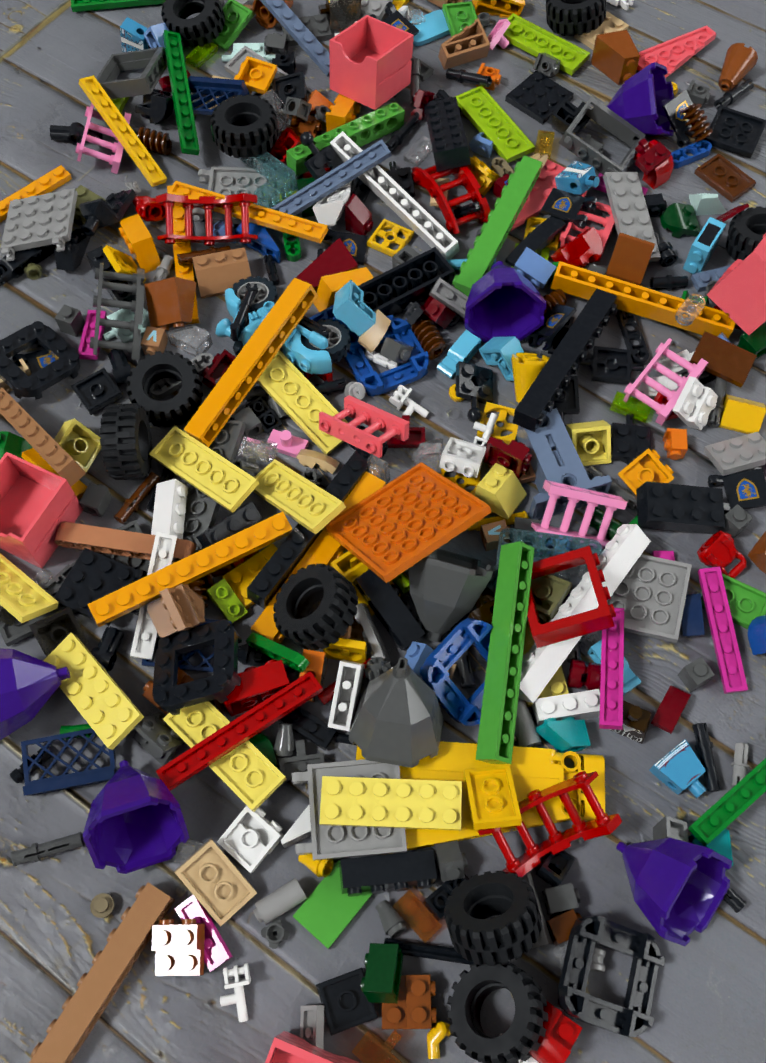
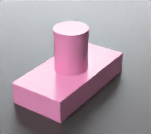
M500 19L487 38L491 44L489 50H493L496 44L502 49L508 46L509 41L503 35L511 24L508 19Z
M273 429L265 445L267 449L296 458L301 449H307L309 441L291 435V432L288 430L281 432Z

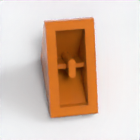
M316 89L307 97V102L312 104L309 115L316 114V106L324 105L329 110L331 105L334 106L332 102Z

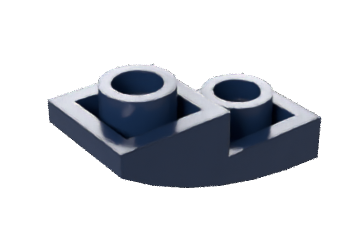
M701 593L686 595L681 621L683 637L705 635Z

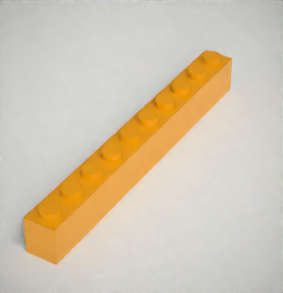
M561 261L558 263L551 289H561L564 293L587 300L591 298L596 289L603 290L617 296L616 304H618L617 309L700 335H703L706 331L715 336L723 333L729 338L735 326V322L724 311Z
M297 278L291 281L183 430L207 447L212 444L318 297L311 284Z
M366 471L343 503L346 508L339 515L385 486L386 482ZM323 529L289 577L292 574L298 573L297 570L307 568L311 564L330 565L332 561L344 554L345 547ZM276 593L251 627V631L280 644L285 636L277 629L274 622L273 614L275 612L273 607L274 603L277 602Z
M282 511L87 604L99 628L161 598L160 591L166 588H175L180 584H190L288 536L293 529Z

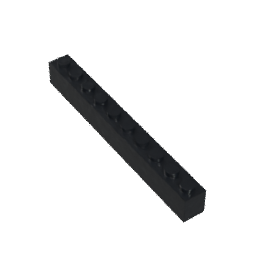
M600 289L595 290L516 407L513 419L514 424L533 432L536 431L538 426L543 425L547 412L550 413L554 407V401L560 399L563 387L569 385L571 375H575L578 371L580 361L584 362L588 349L591 350L594 346L595 338L600 337L603 326L606 327L609 323L610 315L615 314L618 307L616 295Z
M357 448L325 491L344 502L366 471L370 473L378 463V457ZM298 523L247 587V598L265 609L322 530L315 535Z

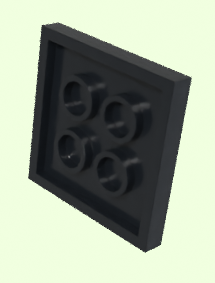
M535 71L508 93L505 101L543 125L565 98L568 101L573 99L574 93L540 72Z
M720 105L710 126L713 132L704 140L709 141L714 147L751 159L766 126V120Z
M84 548L54 596V599L58 601V605L94 620L87 604L133 583L132 577L136 569Z

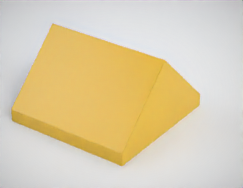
M726 394L723 403L724 411L721 413L719 427L745 434L759 432L766 413L764 403Z

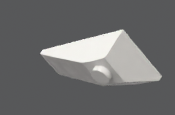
M352 181L321 199L312 207L318 223L327 225L328 228L337 224L336 222L345 209L344 205L349 200Z

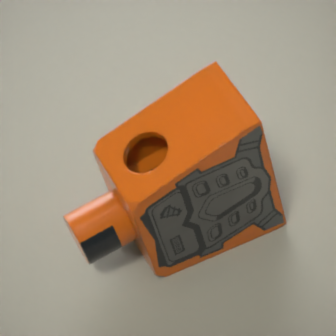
M303 649V656L310 664L303 673L300 672L299 678L311 671L323 688L328 665L326 653ZM315 697L307 702H315Z

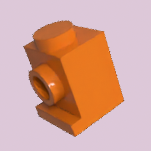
M483 62L477 74L491 76L492 83L489 87L483 86L485 89L494 91L496 85H499L502 75H500V70L485 66Z
M667 428L663 436V441H665L664 450L667 451V458L672 460L683 459L688 450L687 429Z

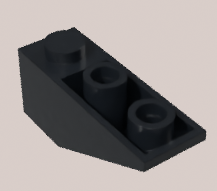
M81 229L74 230L71 233L70 241L65 242L64 251L57 252L56 248L54 249L56 268L59 270L75 271L82 262L91 237L84 234Z

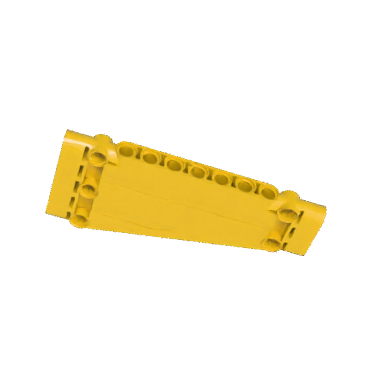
M440 741L437 756L431 758L428 755L420 759L419 764L412 768L399 766L400 779L462 781L461 831L405 828L407 851L431 847L440 843L493 835L492 833L479 835L478 830L473 828L464 769L510 765L518 803L528 798L527 794L536 789L542 791L571 779L582 771H586V773L597 771L599 776L590 783V786L605 813V760L603 755L577 754L573 751L560 753L557 750L548 748L513 746L511 764H490L476 760L477 744ZM357 746L356 760L365 759L362 756V750ZM564 759H571L574 762V768L566 767ZM582 789L568 792L580 818L585 821L594 820L596 816ZM559 795L543 802L553 823L571 821V818L564 810V805ZM535 806L521 814L526 828L544 825ZM515 826L500 828L502 833L517 830Z

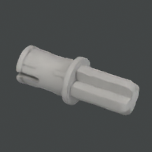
M164 255L160 266L156 268L157 272L152 282L166 279L170 275V268L174 263L173 257Z
M735 744L734 763H731V767H733L731 787H734L747 775V769L750 768L748 765V744Z

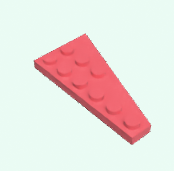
M706 25L640 51L637 70L641 71L649 64L657 62L666 66L668 71L664 75L666 79L712 42L716 37V32Z
M547 159L510 232L523 225L527 219L539 215L552 189H557L555 177L565 167Z

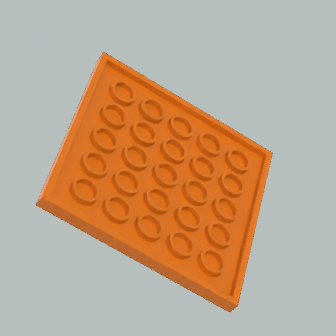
M420 462L335 517L324 529L384 582L388 583L426 556L432 554L442 545L466 531L476 522L482 520L492 511L490 505Z

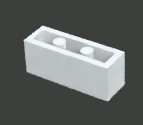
M177 479L160 482L156 485L151 535H156V532L175 535L177 539H183L188 486Z
M346 660L340 661L328 722L329 728L344 731L351 730L359 702L365 664Z
M599 689L536 699L531 706L535 726H540L548 718H556L557 721H561L568 717H575V720L600 717Z

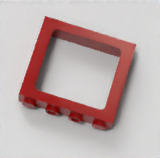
M590 545L533 562L531 580L586 564L599 604L598 608L540 624L530 586L527 617L537 648L615 626L612 619L616 617L613 604L608 605L607 600L611 599L608 587L602 586V582L606 581L602 569L597 570L596 566L600 565L597 553L592 554Z

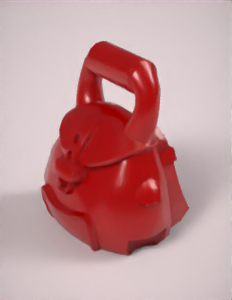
M136 196L132 201L136 206L137 214L144 221L157 222L166 218L165 207L163 204H157L156 198Z
M718 531L713 534L697 551L699 560L704 565L720 567L721 572L731 578L737 577L747 567L745 557L736 550L734 539L727 532ZM735 558L741 560L730 572H726L725 567L730 565Z

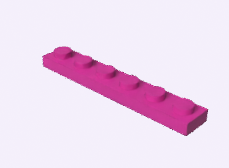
M721 568L699 569L698 576L724 694L745 692L748 690Z
M614 608L616 617L612 619L615 626L602 630L599 728L623 730L624 608Z

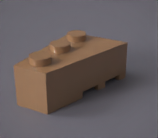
M479 18L470 26L463 28V31L459 34L453 35L441 44L438 57L444 70L487 57L491 44Z

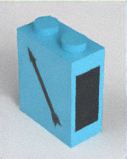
M709 217L690 248L683 267L684 270L692 274L702 272L718 246L726 226L725 223Z

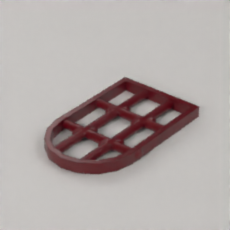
M747 203L737 206L722 214L716 220L724 222L748 208L749 205Z

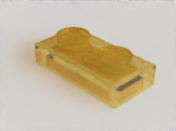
M538 130L534 154H548V160H550L555 132Z

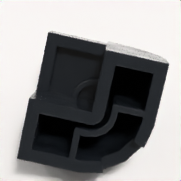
M154 89L151 94L143 95V104L135 106V113L150 119V123L163 121L173 112V96L169 92Z
M565 98L547 122L564 134L586 103L582 102L577 108ZM584 115L572 133L580 132L591 118Z

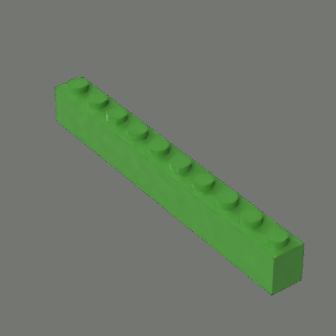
M525 155L521 161H517L514 168L515 172L510 174L508 185H504L501 198H497L494 211L491 210L488 215V222H484L481 228V235H477L474 241V248H470L467 254V261L462 262L460 274H456L452 285L469 297L472 285L489 272L540 176L543 162Z
M521 541L501 545L492 617L493 628L490 634L476 760L490 764H511L535 549Z

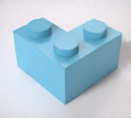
M350 280L335 293L333 314L336 319L345 323L351 332H355L360 337L375 324L376 313L363 302L364 291Z
M516 336L493 337L479 349V352L487 365H498L506 381H514L511 357L512 354L516 356V353H524L521 343Z

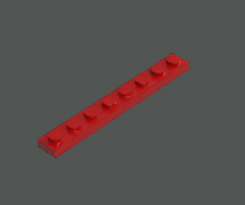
M311 671L307 672L156 770L157 775L169 791L173 790L323 691L322 686Z

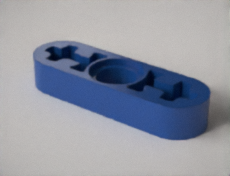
M701 140L671 152L674 160L673 169H678L707 157L710 154L712 144L707 140ZM686 153H692L694 156H688Z

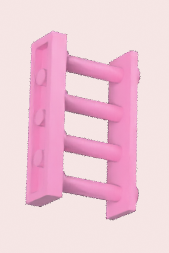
M91 102V106L86 107L85 116L87 121L81 144L77 143L76 146L77 161H81L83 153L109 162L112 165L111 172L117 174L124 147L111 129L91 122L92 117L104 121L99 112L93 110L94 105ZM125 112L124 118L129 124L132 114ZM88 129L114 137L118 143H111L88 135ZM85 141L110 149L115 155L111 154L110 156L84 147Z
M670 338L665 344L661 343L655 351L657 354L635 382L627 385L624 390L625 397L623 399L624 402H627L631 396H634L657 411L658 417L655 422L661 426L673 412L672 410L689 376L698 379L708 364L702 358L698 364H692L671 351L669 346L672 339ZM663 355L687 369L688 377L679 376L660 364L659 360ZM652 369H655L677 383L679 388L677 391H671L650 378L648 374ZM644 382L666 396L668 402L666 405H661L637 390V388Z
M545 480L543 488L550 497L541 524L531 523V527L536 531V534L543 537L552 535L591 543L594 547L604 549L609 542L605 537L613 513L617 511V508L625 510L627 501L620 496ZM560 496H564L569 501L560 528L549 526L557 499ZM580 500L586 501L588 505L579 532L568 530L576 503H579ZM599 504L605 505L606 511L598 535L587 534L595 507H598Z

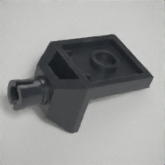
M123 190L115 194L111 193L106 198V202L101 198L81 203L79 205L81 213L87 220L81 227L83 233L92 237L98 228L120 222L137 195L134 190Z

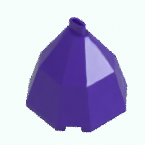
M654 62L626 80L606 107L646 136H674V130H671V124L662 108L663 105L674 98L673 85L671 81L666 82L664 76L668 73L666 66Z
M498 261L491 266L489 272L472 285L465 307L464 326L465 329L480 338L484 343H487L493 337L516 336L521 341L544 325V311L547 304L527 278L513 267L503 265L502 261Z
M0 648V740L33 720L61 685V680L71 678L67 667L58 669L52 664L15 649Z
M123 760L119 763L120 768L92 801L83 832V840L95 868L104 869L107 865L116 867L118 873L127 874L172 859L176 854V847L179 843H186L190 837L180 805L164 782L131 767L128 761Z
M673 838L629 845L623 842L618 843L616 849L623 853L622 858L634 901L662 938L686 946L690 942L689 934L694 930L702 933L707 928L729 889L730 880L725 877L726 869L732 868V861L708 847Z

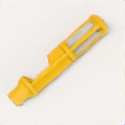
M526 511L513 513L508 520L501 516L485 518L469 527L468 531H480L481 525L505 520L506 525L514 524L515 517L528 518V514Z

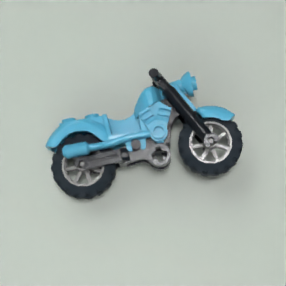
M250 276L247 279H240L238 283L233 284V288L225 290L227 310L234 318V321L231 323L228 318L222 319L216 326L215 334L218 337L228 336L232 341H235L233 351L236 357L279 299L274 283L268 281L265 277L256 276L252 278ZM303 316L282 345L283 354L297 367L311 375L331 373L333 362H340L341 358H345L347 352L350 351L349 330L346 329L344 324L341 325L336 320L334 322L332 319L324 321L320 319L318 322H315Z

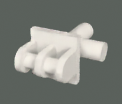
M399 385L397 387L398 391H394V396L389 398V402L396 406L398 411L404 404L408 407L402 415L411 416L415 411L426 418L429 411L409 398L412 389Z
M491 412L487 425L475 421L473 429L484 433L482 438L475 436L474 444H477L478 440L483 441L482 446L486 445L497 421V414Z
M245 963L243 967L235 965L233 969L223 968L224 988H234V994L220 996L221 1007L236 1004L239 1022L248 1020L243 986L251 982L248 963ZM245 974L244 978H240L239 975ZM229 977H235V980H229Z

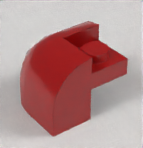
M287 127L270 150H267L264 155L280 166H287L286 150L302 143L300 138Z
M657 140L649 141L650 149L659 142ZM640 153L635 154L634 160L636 161L642 155ZM670 155L667 160L647 176L644 174L642 180L652 189H656L667 182L671 177L674 167L673 156Z
M591 227L578 234L569 243L561 246L551 255V258L554 262L561 261L584 268L601 257L603 251L601 238L595 228Z
M547 1002V1006L543 1007V1010L548 1013V1022H543V1028L547 1029L545 1037L540 1036L537 1041L541 1044L537 1051L531 1049L529 1053L539 1063H565L571 1053V1048L583 1028L565 1016L558 1008Z

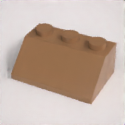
M245 247L192 257L201 299L225 294V290L233 288L234 283H238L240 279H247V277L251 276Z

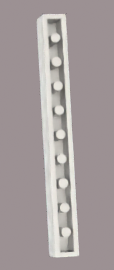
M343 131L330 142L343 163L363 151ZM379 165L358 176L431 248L436 247L446 260L452 259L460 251L458 241Z
M623 524L620 526L615 536L606 544L605 549L598 556L600 565L596 567L597 570L602 569L606 581L602 582V586L608 587L610 597L651 542L637 524ZM589 571L583 575L580 583L571 591L569 598L559 607V611L549 622L598 608L599 604ZM582 636L537 648L534 642L529 652L523 656L518 698L534 703Z

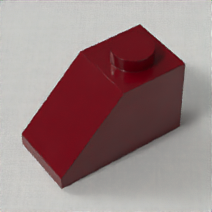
M352 194L344 205L346 230L354 234L366 235L373 227L372 213L357 195Z
M431 296L423 305L425 309L423 314L444 329L447 328L456 315L448 307Z

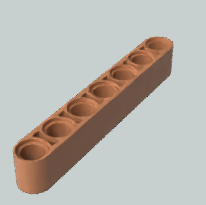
M61 522L54 542L66 548L79 550L87 548L99 553L150 560L155 535ZM177 539L172 564L194 554L197 545L189 540Z

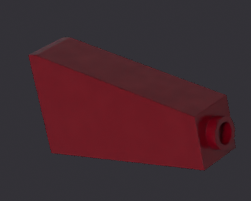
M339 238L296 278L311 284L317 293L322 276L358 269V264Z

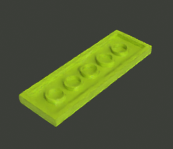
M514 13L507 18L511 24L503 35L510 44L535 57L539 53H547L561 60L560 70L571 76L590 57V52Z
M478 86L455 96L458 107L461 108L464 115L479 132H484V138L493 141V149L507 163L535 151L534 144L483 86Z

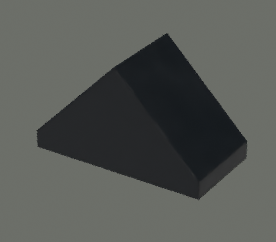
M565 850L555 855H552L550 852L536 875L552 887L559 886L575 858Z

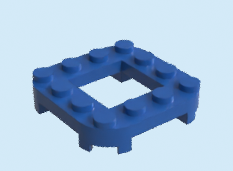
M393 315L386 316L391 320V323L379 344L384 343L385 338L389 337L412 346L413 349L408 363L380 374L373 370L363 352L366 348L357 342L359 336L355 332L349 331L351 346L344 359L356 381L364 385L368 396L384 394L397 389L399 385H407L427 375L428 352H424L411 329V324L406 321L407 319L393 318Z
M471 618L463 620L427 657L419 671L423 681L435 692L438 702L451 718L466 726L480 725L485 681L467 700L448 677L450 675L448 670L472 644L487 662L490 634L493 628L487 622Z

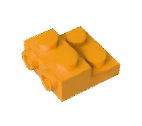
M247 56L245 61L241 63L240 71L235 75L234 80H244L250 95L253 91L265 95L278 70L277 65Z
M649 448L617 474L636 497V489L646 481L669 483L674 479L672 475L674 473L667 464L663 465L659 461L660 455L654 449L650 450Z

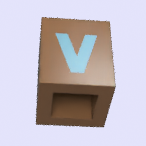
M147 326L141 341L144 355L150 354L151 356L156 351L164 353L168 342L165 329Z
M505 520L481 525L480 536L485 551L501 548V545L509 544L510 539L513 537L510 526L506 525Z

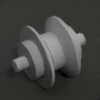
M136 181L125 183L127 190L133 189L136 194L141 192Z
M349 382L345 386V396L350 395L359 400L363 399L365 396L364 385L360 382Z

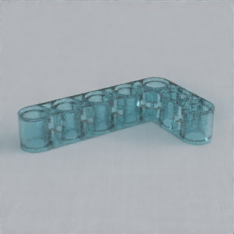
M269 152L263 155L259 154L258 157L254 158L253 156L249 157V159L239 158L269 180L255 190L254 194L257 195L256 205L272 208L297 190L295 171Z
M505 528L499 535L493 585L496 588L501 545L509 544L504 539H510L511 543L518 541L523 543L531 542L533 544L531 547L535 548L534 557L543 559L569 552L566 547L576 550L589 545L591 550L597 553V556H600L602 546L594 539ZM546 544L552 545L553 548H552V549H549V548H547L545 545H546Z

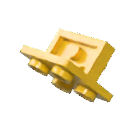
M473 155V157H470L471 165H467V167L471 170L481 187L478 189L479 192L485 196L497 178H499V175Z

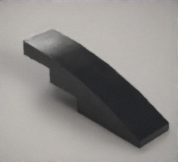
M550 216L505 259V262L514 267L526 247L541 255L542 249L551 244L554 236L565 229L566 222Z

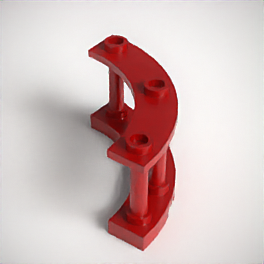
M436 165L424 170L419 167L411 168L412 179L416 182V185L424 187L437 202L446 220V228L450 234L460 233L458 226L475 219H480V222H488V215L491 211L486 197L482 198L478 190L481 187L467 166L437 172ZM450 174L457 178L440 186L435 182V180ZM460 185L464 186L468 192L447 201L443 194L444 191ZM469 200L479 202L481 206L479 211L455 219L451 207Z
M169 193L156 196V203L163 204L166 211V234L157 236V240H163L165 244L188 242L215 246V243L227 242L249 244L251 240L258 239V235L249 234L248 212L250 204L257 203V195L240 193L225 195V199H216L215 196H199V199H188V196ZM174 206H183L185 210V236L173 234ZM234 206L241 207L242 234L237 235L232 234V209H234ZM194 207H203L205 210L206 236H193L192 210ZM214 207H223L225 209V236H213L212 210H214Z
M582 771L574 775L573 778L542 791L539 789L531 791L527 794L528 798L518 803L521 814L535 806L549 833V839L540 844L534 843L522 820V825L515 827L526 846V852L518 858H515L500 828L478 830L479 835L493 834L507 861L506 867L502 870L505 874L511 872L516 874L517 877L520 876L522 878L541 863L539 858L551 852L552 855H555L571 847V841L583 837L584 841L595 837L609 835L622 823L619 814L608 815L604 813L590 786V783L599 776L597 771L591 773ZM582 789L596 816L594 820L585 822V820L580 818L568 794L569 791ZM558 795L573 822L572 828L563 832L557 830L543 803Z

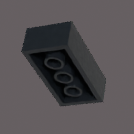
M646 481L636 489L638 526L640 528L715 534L725 528L723 491L721 488Z

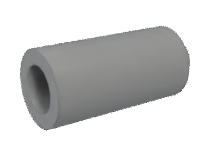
M518 699L515 736L520 747L534 748L542 742L526 702Z
M295 877L256 902V909L253 912L259 923L264 921L267 925L306 900L307 897Z

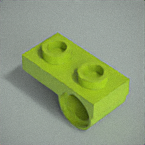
M225 578L207 590L213 603L220 609L228 621L234 623L248 613Z

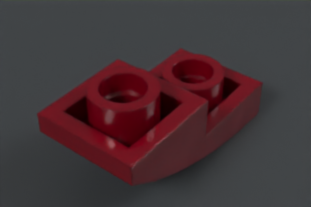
M670 686L651 724L672 734L691 695L674 686Z

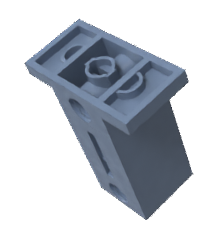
M557 408L552 409L550 413L547 412L543 425L538 426L535 432L518 425L516 441L530 448L529 453L533 455L530 464L536 475L534 482L539 491L532 499L528 514L530 519H543L550 497L543 488L545 480L608 493L612 483L610 476H596L591 480L589 479ZM560 496L557 499L553 515L565 512L569 501L567 497ZM580 500L579 503H576L575 509L587 506L588 504H586V501Z

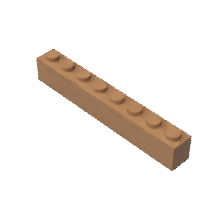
M1 387L0 414L62 478L67 479L70 486H73L86 472Z
M149 882L146 886H141L136 893V901L132 907L129 906L124 911L121 917L123 921L117 929L114 928L107 938L108 943L103 951L100 950L93 958L92 964L94 965L78 981L77 991L73 996L71 995L66 999L62 1006L63 1012L47 1028L46 1033L48 1035L42 1043L39 1042L31 1053L32 1059L29 1063L72 1062L151 939L152 925L159 924V920L165 917L175 899Z

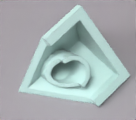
M689 194V200L696 216L724 214L727 212L720 202L718 194Z

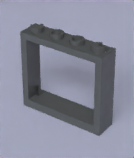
M157 47L112 54L96 79L110 99L151 94L168 66L165 48ZM145 68L140 77L116 80L121 71Z
M591 96L565 131L559 144L604 175L605 172H622L636 151L635 148L639 145L638 142L646 135ZM584 115H587L631 147L619 166L572 133Z

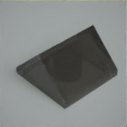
M330 0V30L343 31L354 24L355 21L361 19V0Z
M70 606L29 625L46 657L71 632L84 645L89 643L77 615Z

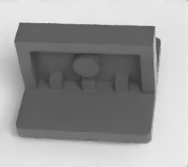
M157 712L143 718L134 727L136 732L132 738L164 766L170 762L177 748L186 743L165 723L163 718L166 715Z

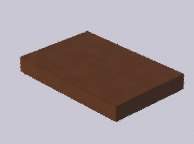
M719 153L698 167L694 173L731 203L752 189L756 184L755 180Z
M705 331L689 362L698 364L702 358L708 362L704 371L741 388L757 355Z

